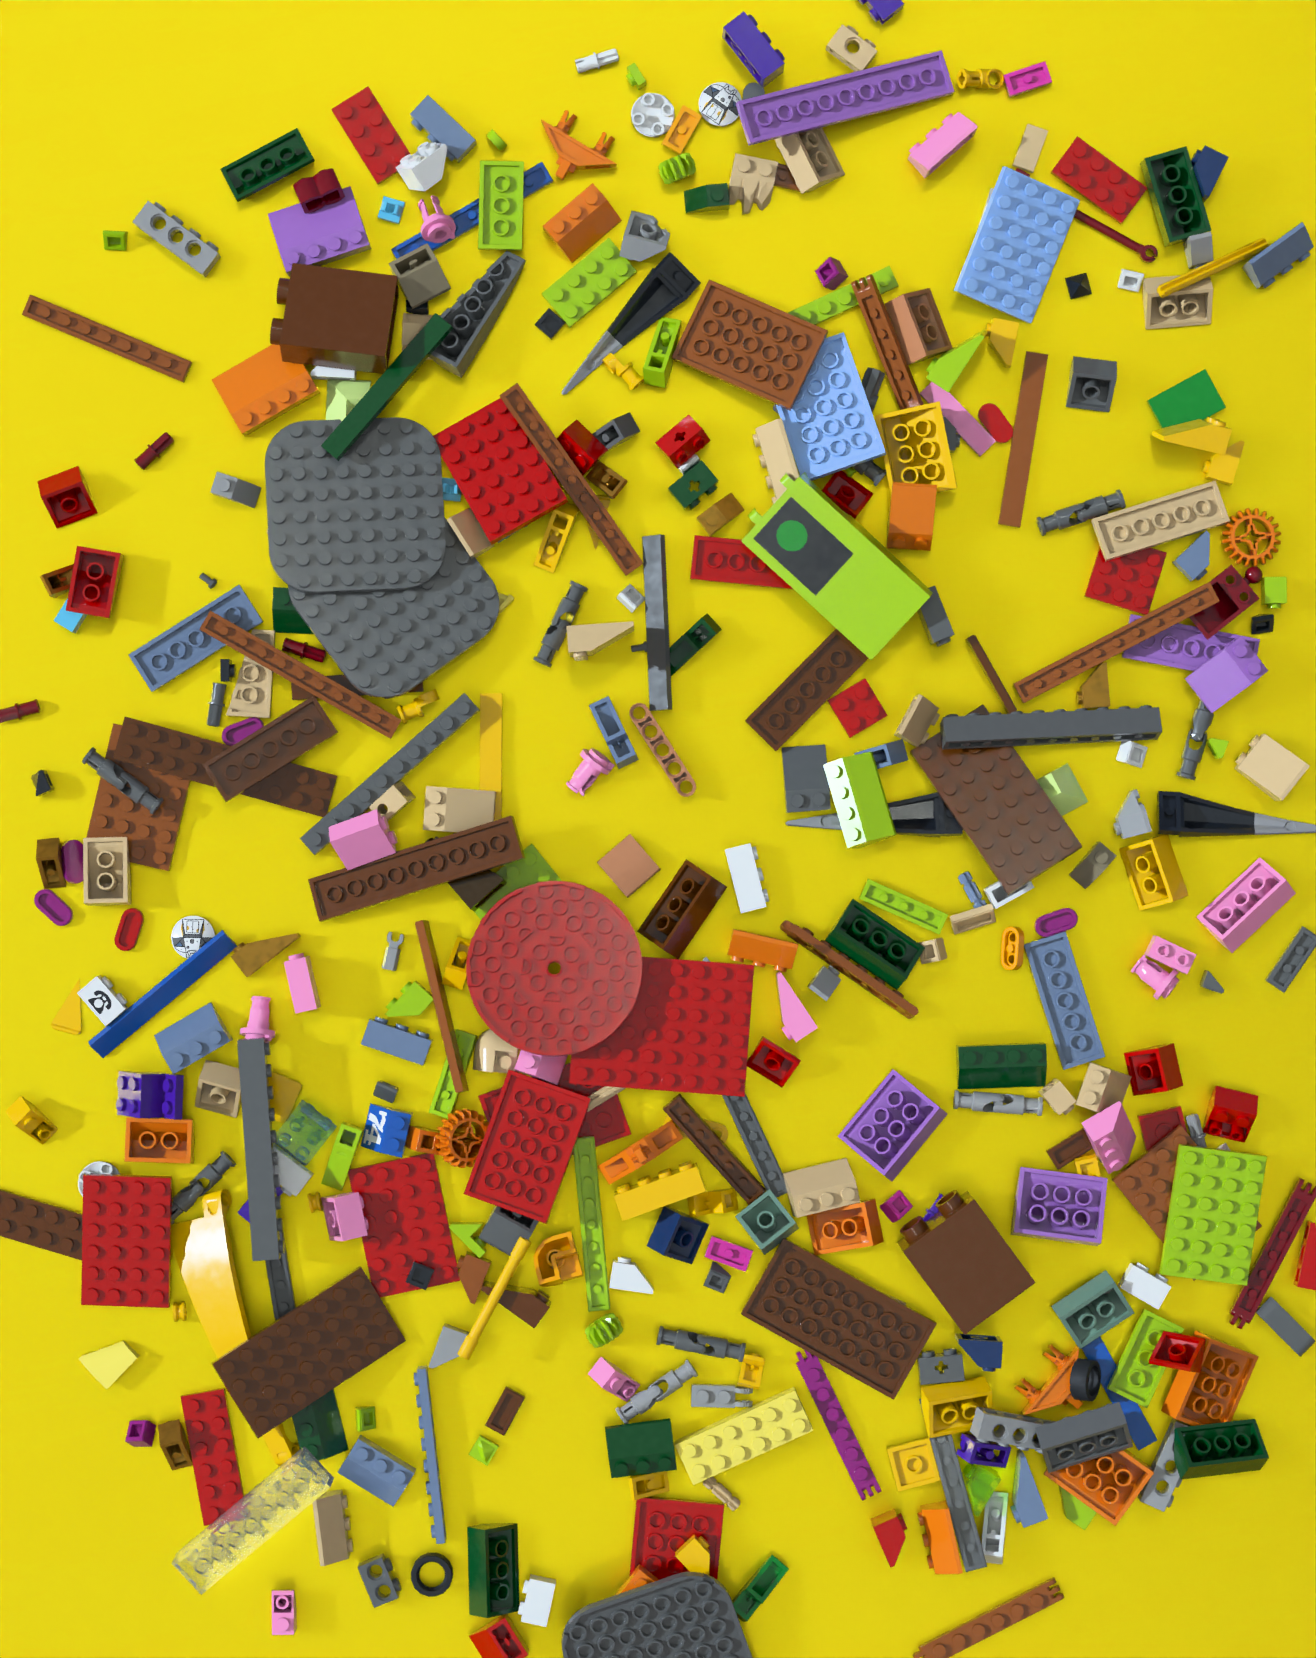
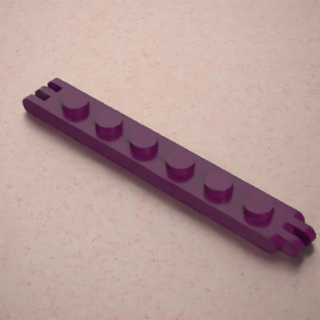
M799 1351L796 1353L799 1362L796 1363L861 1500L866 1499L864 1490H867L870 1497L874 1495L871 1490L872 1486L875 1487L877 1493L882 1492L818 1357L805 1351L807 1358L804 1359Z

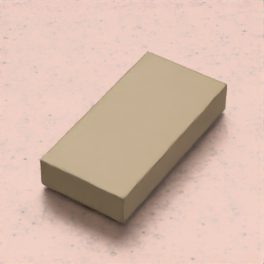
M1027 124L1012 166L1033 173L1048 131Z
M992 903L950 916L954 934L996 922Z

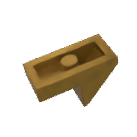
M600 461L596 463L585 477L611 499H615L628 482Z

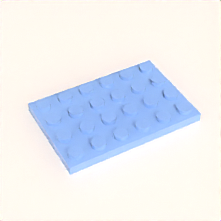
M1003 166L954 291L1024 322L1032 323L1080 200Z
M844 332L825 338L791 411L776 405L780 418H782L800 475L806 472L811 481L886 455Z

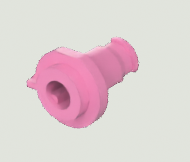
M431 195L436 213L430 216L424 200L421 199L418 207L422 211L424 221L420 229L423 239L433 243H442L449 238L454 239L456 225L450 216L444 214L442 207L439 205L438 197Z
M594 748L581 751L580 755L584 760L573 773L571 780L566 782V785L575 793L580 792L582 796H584L585 790L593 784L600 773L608 775L615 766L606 756Z
M1143 955L1134 965L1131 972H1135L1141 980L1156 990L1153 996L1155 999L1158 1000L1161 996L1166 999L1180 981L1176 977L1179 972L1173 969L1169 974Z
M252 996L249 1021L246 1028H240V1035L245 1036V1039L266 1037V1042H269L272 1038H275V1031L269 1030V1002L271 998Z

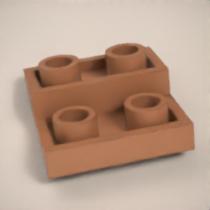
M631 834L597 862L627 898L661 870Z

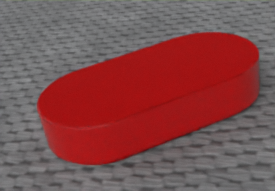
M984 404L978 411L979 421L997 443L1008 442L1013 436L1011 424L995 404Z
M130 908L123 912L114 939L118 949L129 951L136 946L144 923V916L140 910Z

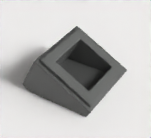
M1205 970L1200 982L1201 987L1221 994L1224 993L1222 986L1209 971Z
M380 1080L376 1084L373 1095L393 1103L399 1089Z

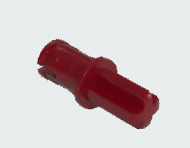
M165 432L152 445L148 444V448L135 458L134 461L141 469L145 470L157 457H161L160 454L174 442L173 438Z
M285 638L282 651L298 655L301 659L305 657L321 663L325 660L326 651L309 646L307 642L301 643L289 638Z
M35 699L34 701L19 705L15 703V706L0 709V723L17 718L22 720L24 716L40 713L38 700Z

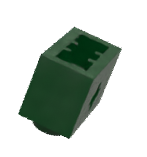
M701 460L668 488V491L684 510L688 507L692 510L701 502L699 500L704 494L709 496L718 488L716 484L719 480ZM691 482H693V484H700L698 486V492H696L695 490H689L691 488Z

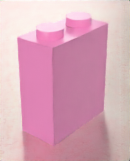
M377 809L329 827L330 843L347 870L396 853L395 844L398 843L394 831L389 830L386 817H382Z
M303 953L288 956L289 960L284 962L295 1014L320 1008L321 1004L310 956L304 957Z

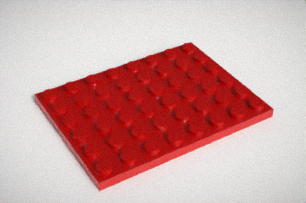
M642 957L641 988L628 1018L615 1033L602 1043L586 1051L571 1055L569 1084L744 1097L754 965Z

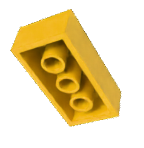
M691 1161L680 1164L677 1170L671 1171L668 1168L658 1172V1176L652 1179L649 1175L638 1179V1184L630 1186L629 1183L618 1186L617 1191L614 1192V1198L622 1221L703 1193L706 1189L697 1163L692 1164Z

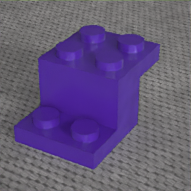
M119 1071L117 1079V1115L135 1118L182 1119L184 1075L163 1072L138 1073Z

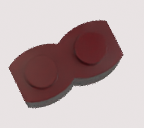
M333 168L321 170L313 177L302 178L293 185L305 214L315 212L325 205L334 204L345 197Z

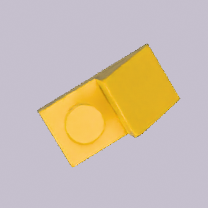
M667 1471L633 1475L629 1478L632 1500L670 1491Z

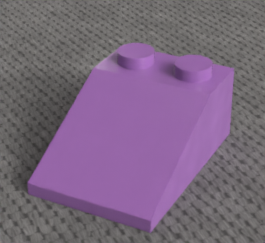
M1240 636L1192 672L1185 680L1207 709L1213 713L1254 683L1268 669L1244 638Z

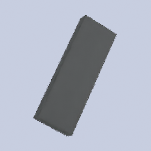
M1302 926L1265 981L1284 993L1316 947V935Z

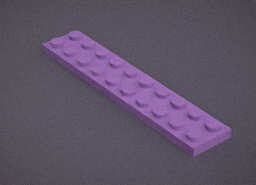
M941 50L737 101L736 107L748 146L951 95L954 93V88Z

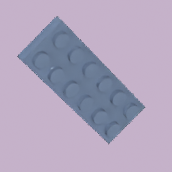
M240 585L129 654V657L151 692L159 689L226 646L224 643L199 630L210 611L247 632L263 623V620Z
M1066 931L1024 944L1027 959L1063 1070L1105 1057Z

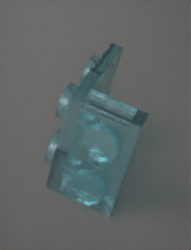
M302 1100L276 1133L277 1143L275 1144L302 1165H307L337 1126L328 1117L315 1110L311 1104Z

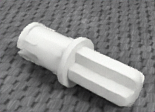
M611 49L598 54L593 52V55L576 59L575 63L578 73L594 68L600 69L599 66L618 61L619 56L616 49Z

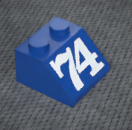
M370 1103L361 1146L379 1153L402 1158L413 1113Z

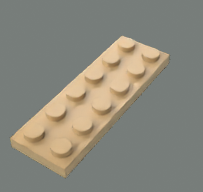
M1212 481L1093 518L1091 522L1106 562L1224 525L1227 522L1229 523L1230 519L1217 483Z

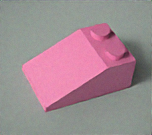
M779 971L776 973L782 1022L785 1025L781 1029L789 1041L794 1039L795 1042H798L818 1027Z

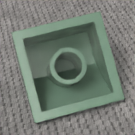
M770 1189L735 1216L764 1255L780 1244L783 1238L789 1237L799 1229L797 1223Z

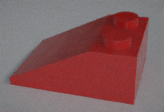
M77 546L66 611L110 618L124 556L117 552Z

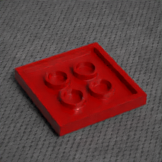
M1099 546L1084 597L1142 615L1148 614L1167 553L1147 548L1105 562Z

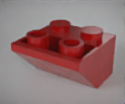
M575 420L563 430L557 438L583 477L608 451L578 420Z
M1215 1086L1209 1100L1202 1129L1203 1133L1245 1143L1257 1116L1258 1096Z
M508 1614L497 1617L469 1635L482 1658H524L529 1654L528 1646Z

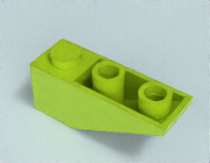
M346 1122L341 1124L321 1184L342 1191L361 1140L363 1128Z

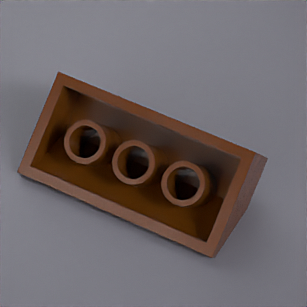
M686 859L637 932L676 959H679L727 886Z

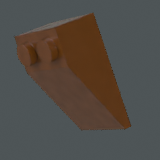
M485 1281L481 1290L490 1295L496 1283ZM507 1285L498 1303L535 1328L550 1308L551 1301L549 1300L550 1296L540 1289L537 1292L531 1288Z

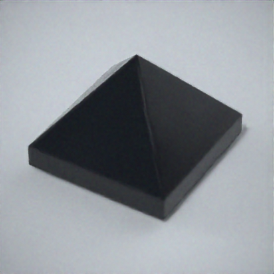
M1087 273L1065 278L1071 300L1092 294Z
M1258 614L1252 617L1251 635L1273 632L1274 615Z

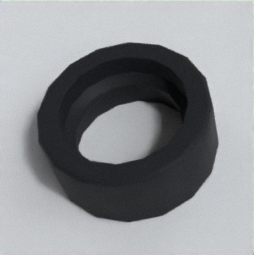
M1078 1358L1074 1362L1070 1374L1071 1395L1075 1400L1094 1401L1098 1395L1101 1383L1100 1365L1097 1360Z
M426 1553L420 1556L415 1561L411 1571V1581L414 1588L420 1594L428 1597L443 1594L449 1588L453 1578V1568L450 1561L439 1553ZM436 1562L443 1567L445 1578L439 1586L428 1587L421 1582L419 1571L424 1564Z

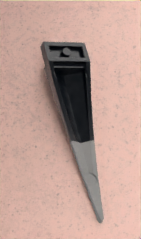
M669 252L655 268H652L564 387L561 394H567L603 363L602 359L609 353H616L642 331L686 300L701 284L672 253Z
M1158 791L1157 794L1158 834L1179 835V837L1316 833V825L1254 813L1181 792Z
M937 792L887 803L896 834L937 838L941 836L963 835V829ZM837 813L786 822L788 826L842 830Z

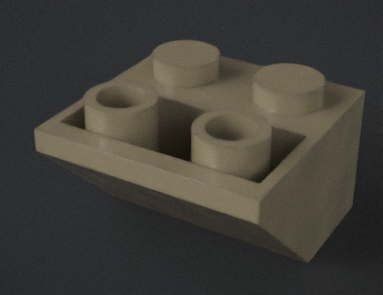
M428 243L389 263L393 275L398 276V285L412 309L451 289Z

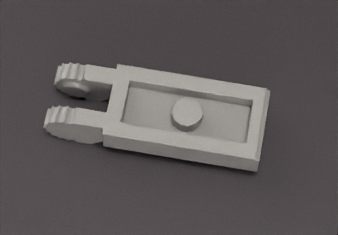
M692 1384L691 1407H752V1401L735 1400V1393L750 1394L753 1393V1389L724 1384Z

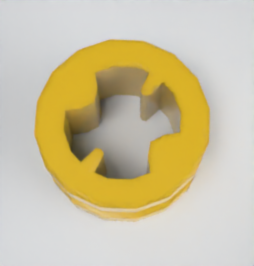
M316 1192L315 1195L308 1194L311 1213H314L315 1210L323 1211L320 1193Z
M182 1301L181 1304L173 1302V1318L175 1322H178L179 1319H182V1321L187 1319L185 1301Z

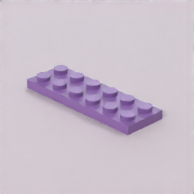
M1130 614L1128 624L1143 616ZM1177 623L1123 651L1122 658L1194 672L1241 635L1218 631L1207 640L1197 627ZM1242 636L1257 655L1260 639Z

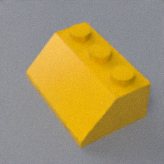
M1167 834L1152 837L1119 849L1140 911L1174 902L1188 896Z
M984 1376L965 1379V1381L921 1387V1406L928 1437L934 1438L970 1431L976 1408L992 1409V1390Z

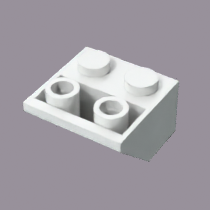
M424 142L417 147L418 151L413 155L409 154L400 160L401 164L395 168L410 190L426 191L442 179L447 154L446 144Z

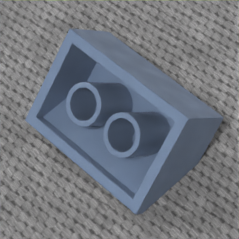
M1303 222L1242 267L1257 289L1262 285L1264 288L1268 287L1276 281L1274 276L1278 273L1286 274L1293 268L1291 265L1293 262L1299 260L1301 263L1311 255L1309 251L1314 246Z
M212 1002L154 1035L161 1054L173 1074L233 1040Z
M360 1435L337 1473L389 1505L394 1506L413 1477L416 1468Z

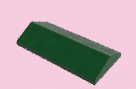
M296 128L220 170L235 199L239 202L315 160L299 130Z

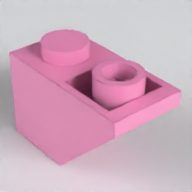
M603 1357L599 1358L588 1373L603 1389L628 1402L640 1386L637 1381Z
M272 1590V1635H294L297 1629L294 1590Z

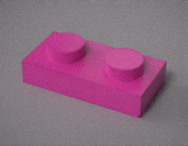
M1045 61L1004 75V81L1010 97L1052 83Z
M711 1236L704 1257L746 1272L753 1250Z

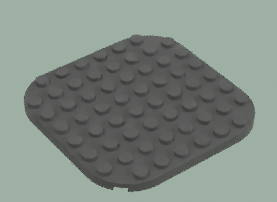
M399 417L375 418L338 461L325 451L321 445L342 422L341 419L299 421L281 429L269 443L265 455L269 556L277 576L292 589L309 594L409 590L430 581L439 571L446 550L441 455L438 444L432 434L424 426L410 419Z
M445 517V557L439 571L430 581L422 586L409 590L309 594L292 589L288 585L289 597L295 610L349 682L360 692L368 696L388 699L406 694L482 640L491 631L497 620L499 596L494 582L475 557L471 559Z
M699 1572L678 1573L589 1604L578 1610L569 1619L562 1634L564 1658H753L727 1589L714 1577Z

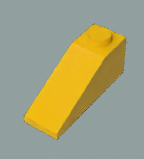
M566 503L553 510L534 566L551 573L555 572L579 512L577 506Z

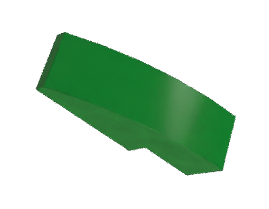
M773 1555L763 1563L732 1600L737 1616L743 1622L749 1620L760 1604H763L789 1570Z

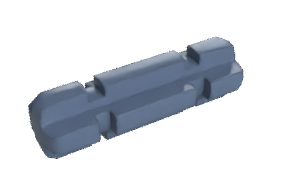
M967 871L960 874L958 879L961 885L964 884L963 888L971 903L974 902L975 905L973 907L978 908L987 905L985 900L981 899L983 896L975 881H971L973 878L970 872Z

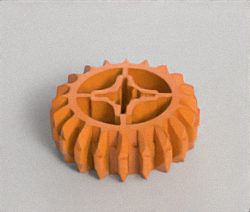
M1250 508L1245 509V516L1242 511H1238V519L1232 515L1230 521L1233 524L1227 522L1224 525L1229 531H1222V535L1228 536V539L1222 540V544H1229V547H1226L1224 551L1228 552L1231 550L1233 552L1229 556L1230 559H1233L1235 556L1238 557L1236 564H1240L1244 560V567H1248L1250 561L1252 566L1256 567L1258 566V560L1262 565L1266 564L1265 557L1269 560L1273 559L1270 551L1273 553L1278 552V549L1273 545L1281 544L1280 540L1275 539V537L1281 535L1279 531L1274 532V529L1279 527L1278 523L1271 525L1270 522L1273 521L1274 517L1271 516L1266 520V511H1263L1258 516V508L1254 509L1252 515ZM1246 521L1244 534L1235 537L1238 525ZM1253 521L1263 525L1267 532H1259L1255 528ZM1249 532H1251L1252 536H1261L1253 541L1254 544L1251 540L1243 539L1250 535ZM1268 539L1265 550L1257 555L1259 541ZM1236 543L1245 544L1250 555L1243 553Z
M466 1108L462 1109V1111L457 1109L454 1114H447L448 1120H441L444 1125L437 1127L440 1135L435 1136L436 1139H439L435 1146L440 1148L438 1154L444 1156L443 1160L451 1166H458L459 1168L473 1167L489 1123L477 1111H470ZM452 1141L455 1144V1150H457V1152H455L453 1149Z

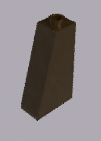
M439 837L430 838L426 842L438 839ZM486 870L448 882V884L466 905L475 912L506 885L507 882L491 870Z

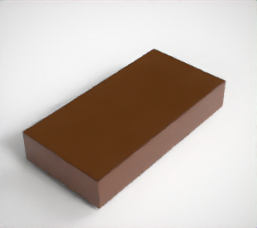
M1084 1128L1049 1148L1046 1152L1057 1170L1072 1162L1074 1158H1078L1093 1149Z
M506 1386L485 1426L504 1436L525 1396Z

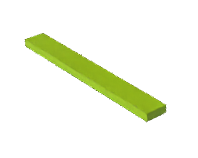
M594 1136L578 1137L573 1152L588 1312L610 1310Z

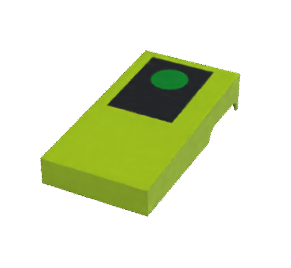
M806 472L801 474L795 481L786 473L780 479V482L787 490L763 516L755 508L751 511L748 517L756 525L741 541L872 660L931 597L933 592L851 515L841 510L808 478Z

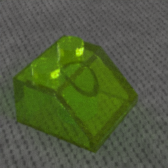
M967 1463L963 1470L965 1474L963 1477L974 1515L979 1517L1001 1478L998 1472L989 1466Z

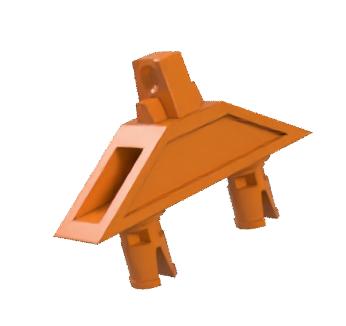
M568 110L564 111L557 126L553 127L541 120L544 130L558 156L556 164L560 166L555 174L557 178L563 181L569 171L574 173L576 169L617 168V164L605 156L615 140L612 136L604 144L607 134L603 132L596 146L589 148L567 134L575 119H577V116L573 114L566 122L569 115Z
M670 1120L600 1164L598 1168L610 1185L656 1158L683 1139V1136L674 1122Z
M1052 1344L1048 1346L1055 1356L1046 1351L1042 1355L1053 1362L1057 1369L1040 1389L1037 1390L1025 1378H1022L1020 1381L1027 1389L1016 1384L1014 1389L1029 1399V1403L1021 1411L1022 1415L1060 1404L1066 1406L1070 1403L1076 1409L1082 1406L1083 1402L1075 1400L1070 1391V1374L1079 1354V1347L1077 1345L1067 1356L1063 1355Z

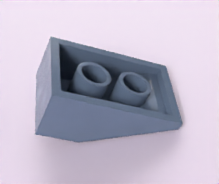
M1017 1450L1012 1491L1014 1505L1010 1508L1016 1522H1021L1023 1528L1048 1519L1027 1459L1022 1450Z

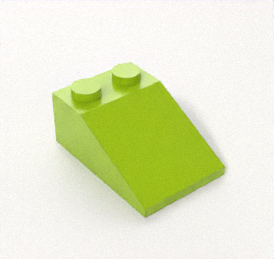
M982 330L943 353L939 359L934 357L926 369L929 372L926 378L949 392L984 339L987 331Z

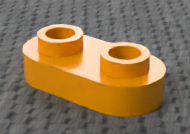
M1007 927L1002 934L1001 964L1006 970H1018L1023 964L1024 933L1019 927Z

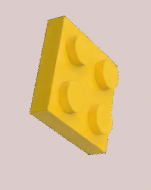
M929 1437L887 1448L898 1492L941 1481Z

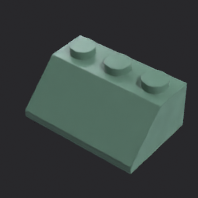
M1106 1270L1051 1306L1079 1349L1134 1314L1131 1306Z

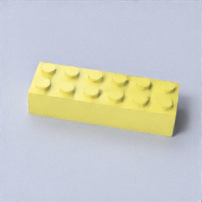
M792 1387L752 1405V1407L741 1410L676 1440L675 1446L692 1484L695 1485L813 1431V1428L795 1388Z

